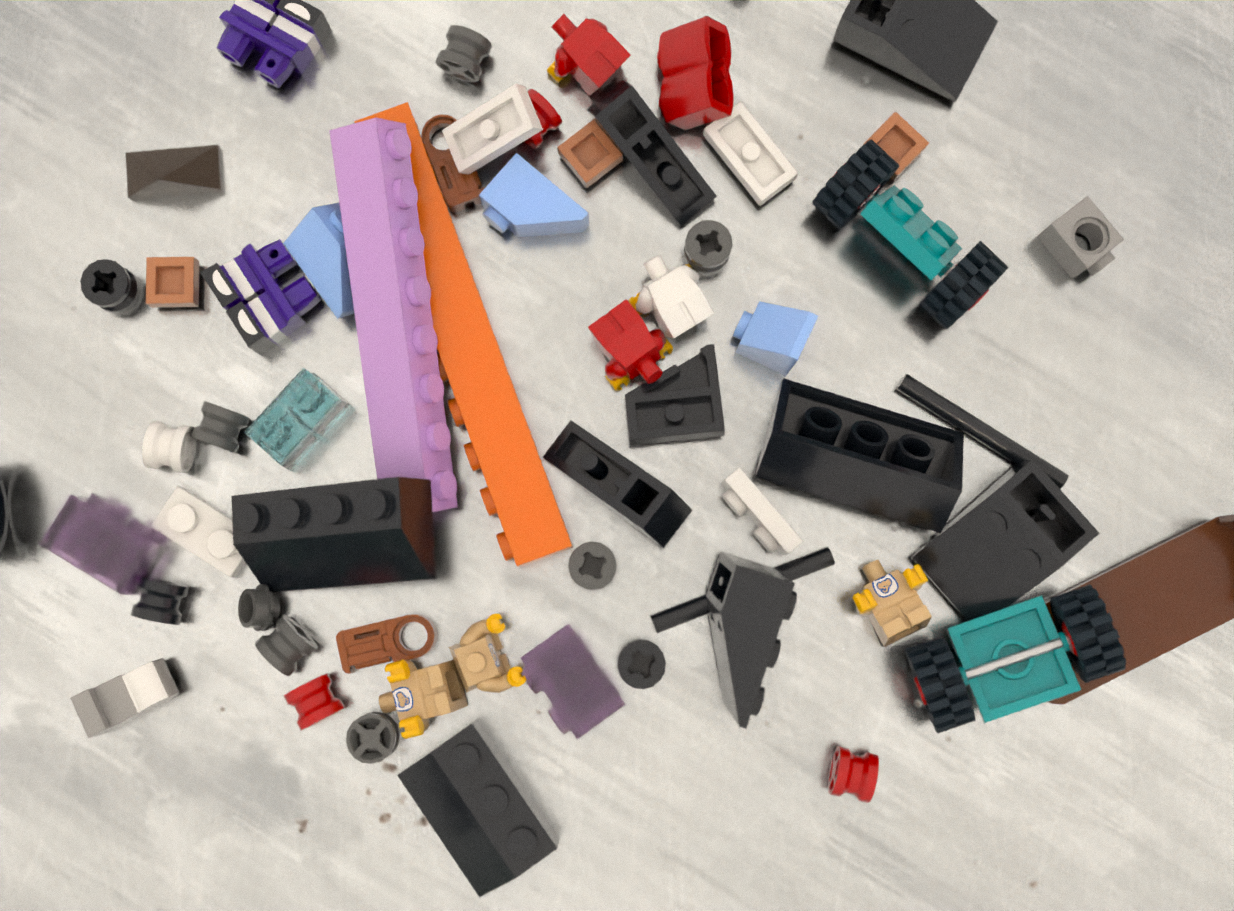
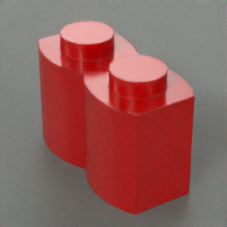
M705 16L662 32L659 40L657 63L664 76L659 97V107L665 121L683 130H688L731 116L734 94L729 73L731 43L727 27L711 17Z

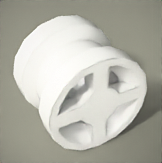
M151 422L146 430L142 445V459L145 467L159 469L165 465L171 466L175 472L187 473L193 464L197 447V439L190 437L194 427L181 425L177 429L169 428L164 422Z

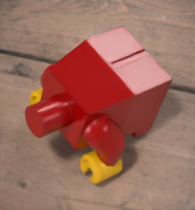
M563 14L551 26L563 42L555 50V61L546 71L557 83L570 73L580 83L581 88L590 96L606 82L631 54L608 32V27L602 22L586 18L576 27Z
M627 299L588 326L597 346L609 359L605 366V378L614 390L620 391L622 389L621 384L624 383L627 386L630 380L639 374L648 384L654 383L662 376L663 371L656 362L665 358L664 353L666 351L668 354L672 353L673 346L660 329L648 330L641 316Z

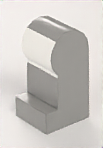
M161 658L142 665L125 675H119L94 688L87 689L70 697L87 737L91 738L116 729L169 701L180 693L165 659Z

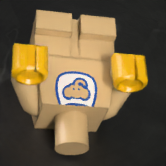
M879 560L870 562L862 568L869 584L864 585L863 590L853 595L852 599L858 614L869 616L870 622L884 647L927 627L932 618L929 610L917 593L922 588V585L928 582L919 564L914 565L912 569L908 568L903 572L897 569L889 574H886Z
M492 614L488 619L472 624L461 637L460 643L449 647L466 693L476 688L484 692L500 693L514 686H521L527 680L526 676H522L523 668L521 666H514L512 668L507 654H501L499 651L504 647L498 633L503 632L506 628L505 623L502 624L501 619H503L501 614Z
M400 660L385 666V672L390 671L391 676L387 677V680L390 682L392 692L379 696V706L383 713L397 711L400 720L399 728L404 727L405 732L401 733L404 739L422 735L430 726L431 717L452 713L468 706L454 660L418 670L414 662L410 660Z

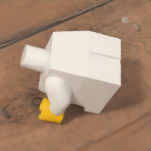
M660 254L643 264L652 280L642 285L643 288L640 293L635 297H631L629 303L639 315L652 312L660 330L666 337L676 338L714 314L703 292L696 284L700 276L692 269L690 264L673 266L668 269Z

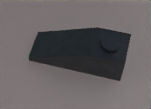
M621 80L587 109L588 113L680 226L717 197L631 84Z
M570 420L542 457L662 548L667 545L692 512V509L673 489L572 420Z

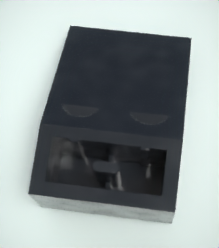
M850 0L840 19L833 40L956 102L998 21L975 0Z
M1033 459L1013 466L944 527L942 533L936 534L919 549L911 559L921 566L926 576L965 620L970 621L1007 608L1064 566L1100 533Z
M721 551L706 600L723 703L738 726L746 729L750 716H757L762 707L765 688L761 684L767 667L773 668L777 662L781 648V640L777 639L782 621H788L793 614L797 601V592L793 591L795 583L777 569Z

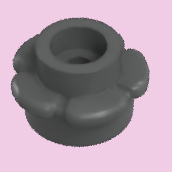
M259 584L256 589H245L242 592L238 604V616L243 627L254 628L257 632L267 631L271 624L276 622L279 617L280 601L276 594L269 591L267 585Z

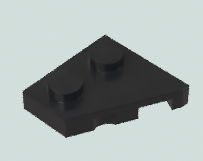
M714 344L704 346L700 349L699 354L678 367L675 364L663 371L662 376L654 383H643L625 394L630 445L724 436L725 426Z

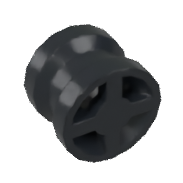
M109 259L97 260L89 264L83 271L80 280L81 290L85 298L105 311L112 313H123L131 309L138 302L141 293L137 277L116 261ZM104 282L107 284L106 291H103Z
M140 577L138 587L142 593L139 602L132 607L131 616L159 623L180 625L182 614L179 611L181 600L187 596L189 586L155 578Z
M637 639L630 641L622 648L618 655L617 668L619 675L627 685L633 688L647 689L653 687L662 679L665 673L666 661L664 654L655 643L649 640Z

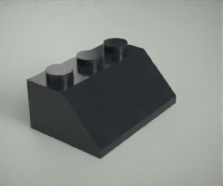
M478 718L397 775L479 897L516 879L558 848L559 836Z

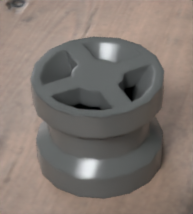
M451 25L446 34L448 44L446 49L438 53L436 64L440 69L455 78L468 82H477L482 73L480 63L483 58L490 54L492 44L482 34L470 28Z
M704 220L695 224L688 231L685 240L684 259L686 263L690 264L697 273L703 275L714 274L722 270L728 262L733 246L729 230L723 224L714 220Z
M204 401L201 407L202 421L199 426L193 428L190 437L237 453L240 445L237 437L240 430L247 427L250 418Z
M592 541L583 543L574 549L569 558L568 565L570 576L574 582L588 590H598L611 583L616 574L617 567L615 556L609 547L600 542Z
M282 615L276 621V629L270 635H263L255 642V646L261 655L275 669L286 676H291L297 670V662L304 655H312L318 649L313 638L287 615Z
M380 711L360 716L352 722L347 730L346 744L348 751L355 759L362 763L373 764L381 762L395 752L400 743L401 731L399 724L393 716ZM381 733L383 736L382 741L385 743V745L381 742Z

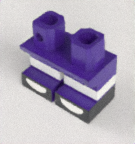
M235 0L230 11L225 10L219 16V19L226 28L216 49L223 58L241 67L253 48L263 53L254 71L264 81L280 88L292 71L303 75L332 30L323 12L303 0Z
M280 239L259 250L250 243L242 249L241 255L222 266L215 263L200 272L221 306L227 310V315L247 346L260 356L305 325L306 322L302 315L310 311L321 301V298L305 276H302L285 288L281 285L277 277L297 265V262Z

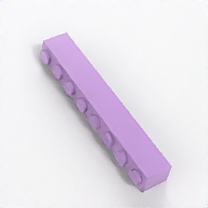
M372 118L329 131L377 479L408 477L431 480L432 512L458 507L456 497L457 481L452 468L450 453L451 435L446 423L443 401L444 384L440 377L436 350L438 339L433 327L430 305L431 288L426 276L423 254L425 244L420 231L417 209L418 192L413 180L410 158L411 141L407 134L405 123Z

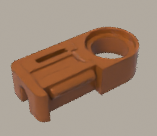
M437 115L425 123L422 129V141L449 210L459 212L466 209L465 204L473 201L475 205L480 204L479 194L485 187L479 189L482 187L477 171L471 174L458 172L450 149L439 150L431 144L432 135L436 130L446 128L457 121L449 115Z
M411 614L340 631L336 635L342 669L347 674L355 673V669L391 662V656L393 662L424 656L434 648L437 641V630L434 623L428 617L420 614ZM410 622L422 624L427 631L426 644L419 650L408 649L401 640L402 629Z

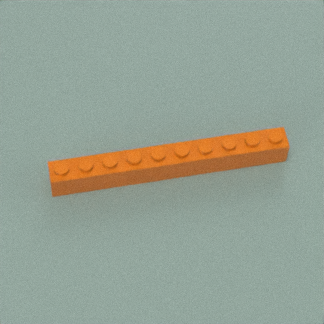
M408 102L354 121L358 123L372 118H381L406 124L407 134L411 141L410 158L413 180L418 192L417 209L420 231L425 244L423 254L426 276L431 288L430 305L433 327L438 339L437 349L439 354H437L440 377L443 382L449 380L455 398L447 400L456 426L465 425L471 442L464 444V449L473 472L481 469L488 487L480 489L489 516L498 514L504 532L498 533L496 536L505 560L514 559L517 567H523L573 548Z

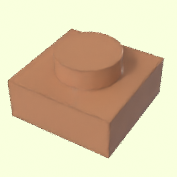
M896 111L867 140L872 139L899 164V168L891 177L893 181L929 145V142Z
M594 119L557 147L560 157L586 189L623 161V154Z
M147 257L146 304L152 308L199 307V260L195 257Z

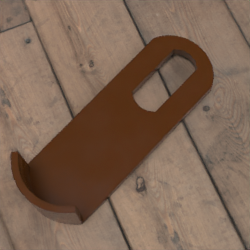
M1234 514L1215 517L1061 593L1064 594L1089 584L1092 585L1093 589L1097 590L1099 598H1102L1106 605L1107 613H1110L1113 619L1114 629L1118 631L1120 637L1118 640L1123 646L1125 653L1123 656L1126 659V669L1085 683L1073 668L1081 690L1048 703L1064 705L1234 619ZM1051 599L1045 601V604L1054 623L1056 620L1051 613Z

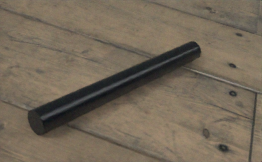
M906 374L897 386L896 390L1014 464L1033 459L1059 489L1066 483L1069 477L1068 474L910 375Z
M825 547L774 568L793 581L835 564L829 547ZM707 594L650 615L656 632L660 633L709 614L706 600Z

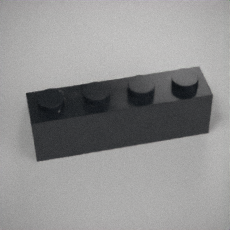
M783 378L762 445L756 477L768 480L776 485L788 486L814 494L825 500H833L850 505L867 513L879 514L899 520L916 528H925L942 533L962 493L964 433Z
M390 477L231 496L233 545L259 583L267 585L270 592L436 579L431 480Z

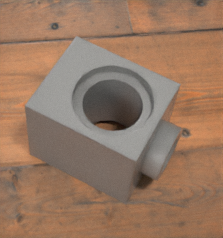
M1088 196L1037 236L1071 279H1074L1085 270L1091 276L1095 275L1115 259V256L1110 251L1124 240ZM1075 233L1083 234L1088 238L1091 246L1090 251L1084 250L1077 245Z

